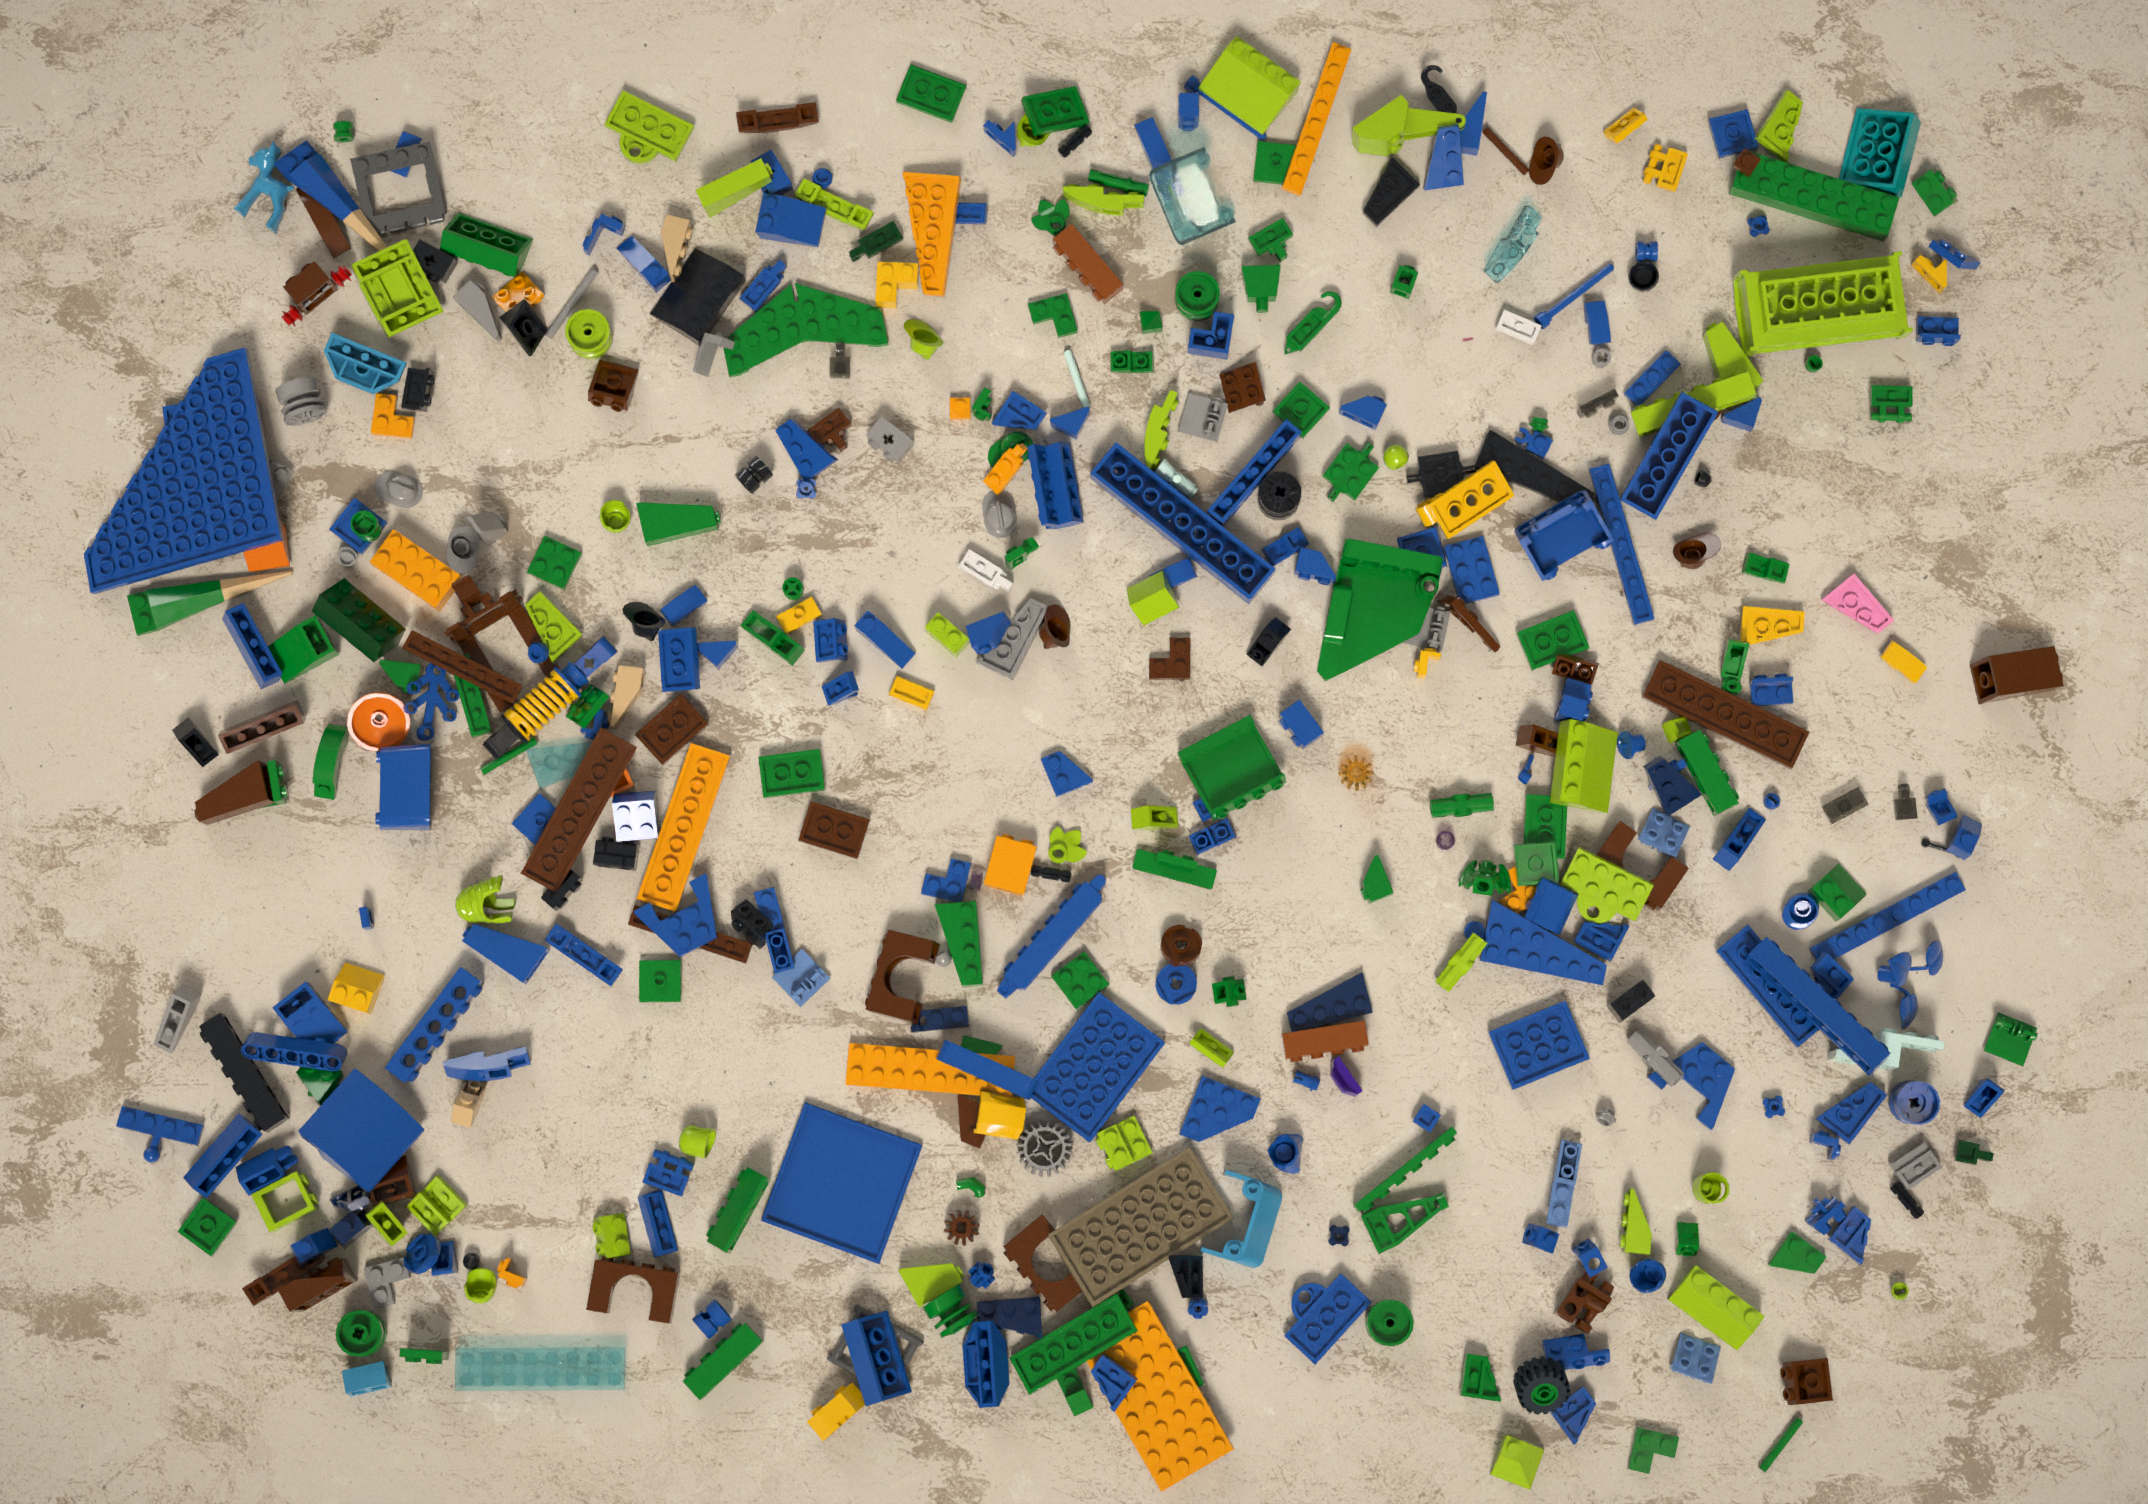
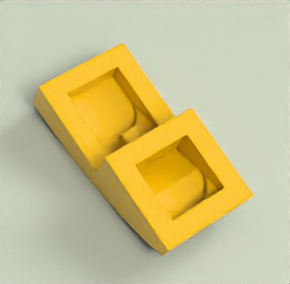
M1894 641L1890 642L1880 656L1893 670H1898L1911 683H1917L1928 668L1918 658Z

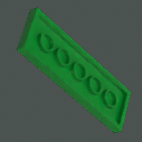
M1115 1294L1009 1358L1028 1394L1032 1395L1139 1330L1119 1294Z

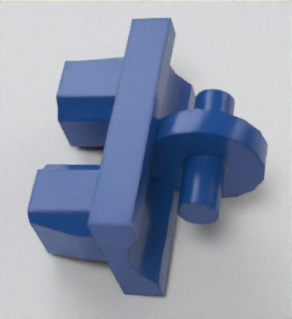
M1834 1196L1830 1200L1825 1197L1822 1201L1814 1198L1812 1202L1815 1206L1810 1210L1812 1215L1805 1221L1809 1226L1825 1235L1831 1230V1226L1827 1222L1833 1217L1836 1222H1840L1846 1218L1847 1215L1843 1209L1845 1205Z

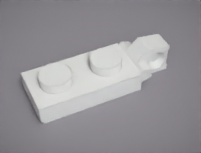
M968 549L958 565V568L992 589L998 590L1000 587L1010 592L1013 587V583L1005 579L1007 574L1001 568Z

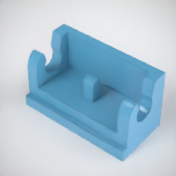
M384 1361L342 1370L345 1393L350 1397L392 1387L388 1367L385 1366Z

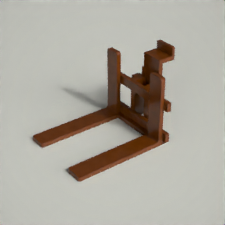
M468 574L451 584L464 604L460 611L466 619L447 628V631L444 633L447 637L451 635L449 637L452 642L456 641L464 654L469 653L471 660L493 670L476 642L474 635L506 616L510 617L528 648L532 643L542 642L535 626L520 603L523 601L522 597H515L519 595L516 589L512 592L509 591L499 597V600L495 601L489 592L482 594ZM482 602L485 608L475 613L472 607ZM549 655L545 662L538 663L545 677L551 678L550 672L554 670L553 668H559L556 661L552 663ZM488 692L500 713L513 706V704Z

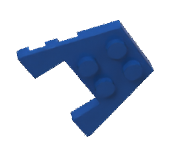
M706 873L689 882L699 901L660 921L651 903L633 911L680 958L717 939Z
M1702 1042L1672 1062L1684 1073L1682 1079L1709 1101L1696 1119L1709 1130H1712L1735 1068ZM1656 1071L1647 1077L1661 1090L1667 1085V1082Z

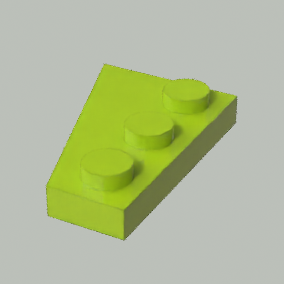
M540 591L525 604L542 642L548 647L552 663L557 661L583 636Z

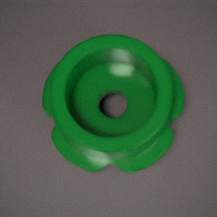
M1532 417V421L1529 423L1532 431L1544 432V429L1549 428L1547 426V419Z
M1727 677L1722 681L1721 689L1736 696L1741 691L1742 685L1739 683V679Z

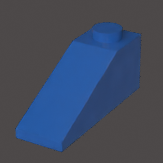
M1485 91L1482 92L1465 116V128L1459 131L1462 154L1476 156L1478 154L1487 92Z
M630 236L617 247V250L655 293L671 281L669 273L633 236Z
M869 611L854 625L856 631L901 669L915 655V652Z
M1749 807L1721 845L1713 860L1730 871L1740 860L1766 819Z

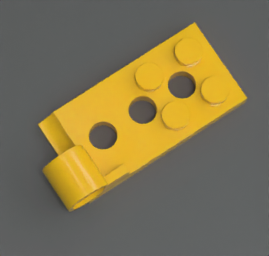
M1491 461L1444 493H1439L1433 498L1420 503L1415 507V510L1425 527L1438 522L1446 538L1450 539L1515 495L1497 463ZM1488 483L1491 486V492L1485 495L1483 493V486ZM1470 494L1475 498L1471 506L1466 503V498ZM1453 505H1456L1458 513L1452 517L1449 511Z

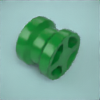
M338 121L333 123V129L335 130L334 141L346 143L354 140L352 122Z
M788 578L782 585L784 595L789 600H798L803 595V585L797 578Z

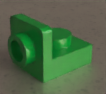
M984 387L972 406L973 416L982 422L984 420L990 422L991 414L983 410L984 408L988 409L993 400L989 389Z

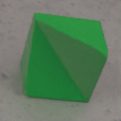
M1159 311L1139 312L1142 334L1162 332Z

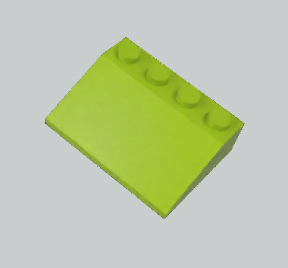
M1235 36L1198 89L1263 135L1297 94L1301 81L1241 38Z
M1572 719L1560 722L1550 803L1608 813L1618 732Z

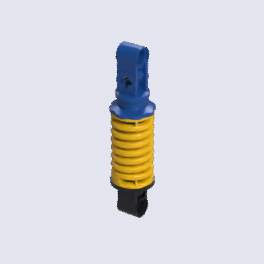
M603 636L575 663L569 661L562 670L554 667V670L550 672L551 678H543L544 684L539 682L537 688H532L531 693L525 695L526 699L521 698L519 700L520 704L515 703L513 706L515 710L509 709L500 715L505 725L491 735L482 745L497 760L518 739L528 744L530 733L533 736L537 735L535 727L538 730H542L544 728L543 724L548 725L550 723L549 719H555L554 713L560 714L561 708H567V703L571 704L576 698H580L582 695L579 689L583 684L589 683L587 677L603 663L607 662L618 650ZM585 658L594 660L592 668H584Z

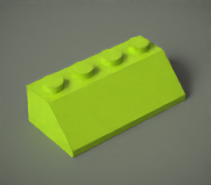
M1697 1265L1690 1267L1668 1298L1670 1302L1735 1350H1738L1753 1334L1765 1317Z

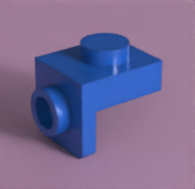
M599 710L596 713L593 729H580V732L585 735L584 738L594 740L600 728H608V716H606L607 713L604 710Z
M1946 789L1933 791L1927 796L1926 807L1938 826L1957 818V813L1947 798Z
M1817 1131V1134H1811L1810 1143L1830 1147L1828 1160H1835L1836 1157H1839L1841 1151L1839 1139L1830 1137V1133L1824 1131Z
M1529 1223L1524 1232L1522 1243L1553 1254L1560 1234Z

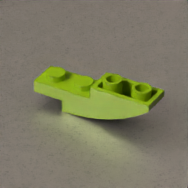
M1068 184L1063 186V196L1066 199L1093 212L1123 216L1124 208H1144V195H1140L1138 192H1129L1128 195H1120L1118 192L1103 194V187H1099L1098 184H1089L1087 186Z
M1170 390L1162 407L1154 404L1147 423L1144 458L1145 465L1151 470L1152 468H1157L1161 460L1158 456L1161 450H1166L1170 441L1167 439L1168 432L1162 429H1167L1171 420L1168 416L1171 410L1175 412L1179 404V400H1177L1178 393Z

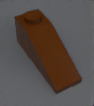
M1535 724L1523 725L1519 727L1515 746L1556 757L1558 733Z

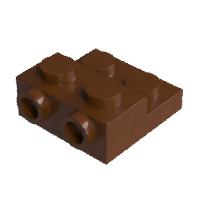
M599 360L588 390V401L596 407L606 405L617 412H621L622 409L628 411L633 397V389L639 375V369Z
M1828 1358L1782 1362L1783 1367L1780 1369V1375L1785 1380L1786 1387L1783 1390V1398L1787 1401L1788 1405L1833 1401Z

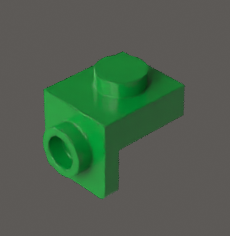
M1677 1222L1675 1254L1685 1257L1696 1256L1699 1248L1698 1223Z

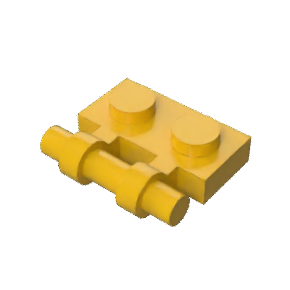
M1655 144L1653 151H1650L1649 154L1650 161L1648 167L1643 172V175H1645L1643 183L1650 184L1652 178L1658 179L1656 187L1675 193L1688 153L1669 147L1667 154L1661 153L1662 146ZM1658 161L1664 162L1661 171L1655 169Z

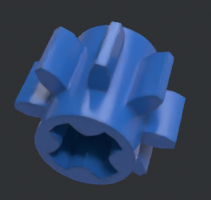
M978 1261L968 1271L971 1274L970 1282L977 1288L983 1286L986 1289L995 1280V1277L992 1276L994 1269L988 1263L980 1264Z

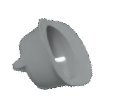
M397 471L382 473L375 483V491L379 498L399 507H413L422 498L423 490L419 481Z
M994 491L989 492L982 502L986 530L996 538L1007 537L1014 532L1017 526L1013 498L1005 491L998 495Z
M460 526L455 528L449 535L446 552L447 562L459 574L472 572L478 562L479 537L472 528Z

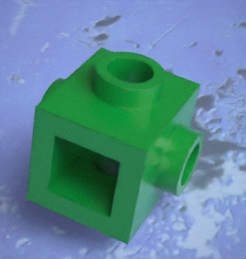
M1235 976L1222 978L1223 981L1212 983L1215 1004H1226L1227 1007L1238 1006L1239 1001L1247 1000L1244 979L1235 980Z

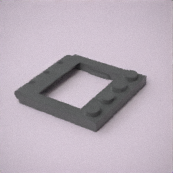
M430 142L350 159L362 212L379 236L387 235L386 227L388 226L391 234L407 230L406 222L409 223L410 229L426 226L425 218L429 219L430 225L444 222L443 214L447 213ZM424 164L427 184L433 203L375 216L373 211L374 204L370 187L367 185L366 176Z

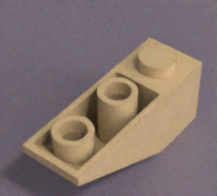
M666 214L661 236L671 281L675 282L676 276L681 274L682 265L680 263L682 258L686 257L688 250L686 243L688 239L691 240L693 228H691L690 220Z
M618 665V671H614L613 682L616 683L615 691L611 692L613 710L609 711L608 723H611L612 729H617L643 692L645 670L643 668Z

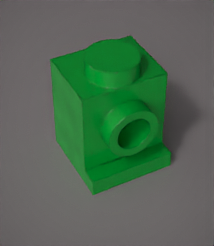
M1399 265L1390 293L1409 299L1418 276V271H1415V268L1409 265ZM1401 280H1407L1408 284L1402 283Z

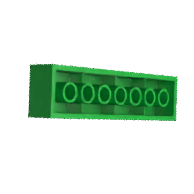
M1756 153L1753 154L1759 157L1761 161L1749 178L1738 170L1735 171L1729 191L1730 195L1882 242L1889 235L1899 197Z

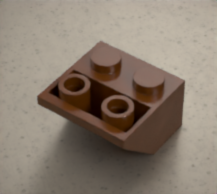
M406 1155L402 1156L369 1193L373 1207L381 1201L385 1205H389L417 1195Z

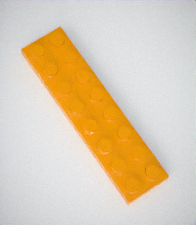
M693 743L690 744L637 900L677 913L730 760L729 755Z
M849 1043L845 1085L979 1096V1091L1001 1094L1012 1098L1013 1094L937 1060L936 1058L940 1050ZM977 1053L1015 1070V1056Z

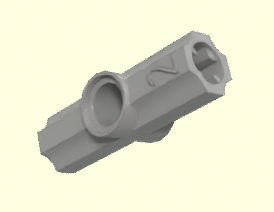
M1641 1030L1636 1031L1627 1041L1642 1057L1641 1059L1651 1071H1656L1671 1087L1676 1085L1684 1076V1073L1669 1059L1668 1053L1660 1045H1655Z

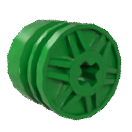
M960 1284L922 1307L929 1319L940 1317L941 1320L934 1326L935 1329L945 1325L946 1329L939 1333L941 1338L954 1335L968 1326L979 1315L976 1310L967 1315L966 1310L973 1305L972 1303L961 1305L960 1302L967 1295Z

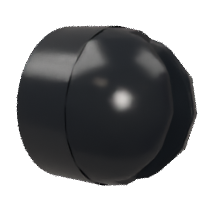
M1699 470L1694 484L1699 487H1707L1711 483L1712 477L1708 472Z
M475 1253L466 1254L463 1258L464 1267L469 1270L478 1268L480 1257ZM471 1256H473L474 1259H473L471 1265L468 1266L467 1264H468V1262H469Z

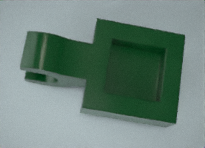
M1958 1140L1954 1161L1977 1165V1159L1987 1162L1993 1161L1994 1153L1980 1151V1144Z

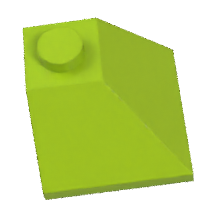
M1504 1434L1490 1475L1531 1490L1544 1449Z

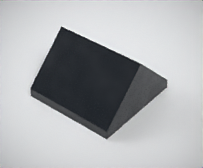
M524 299L499 318L526 354L532 356L546 334L547 329Z

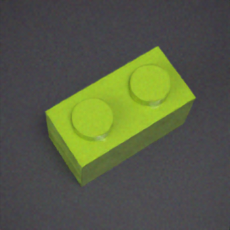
M939 612L924 627L925 632L955 658L970 643L969 638Z

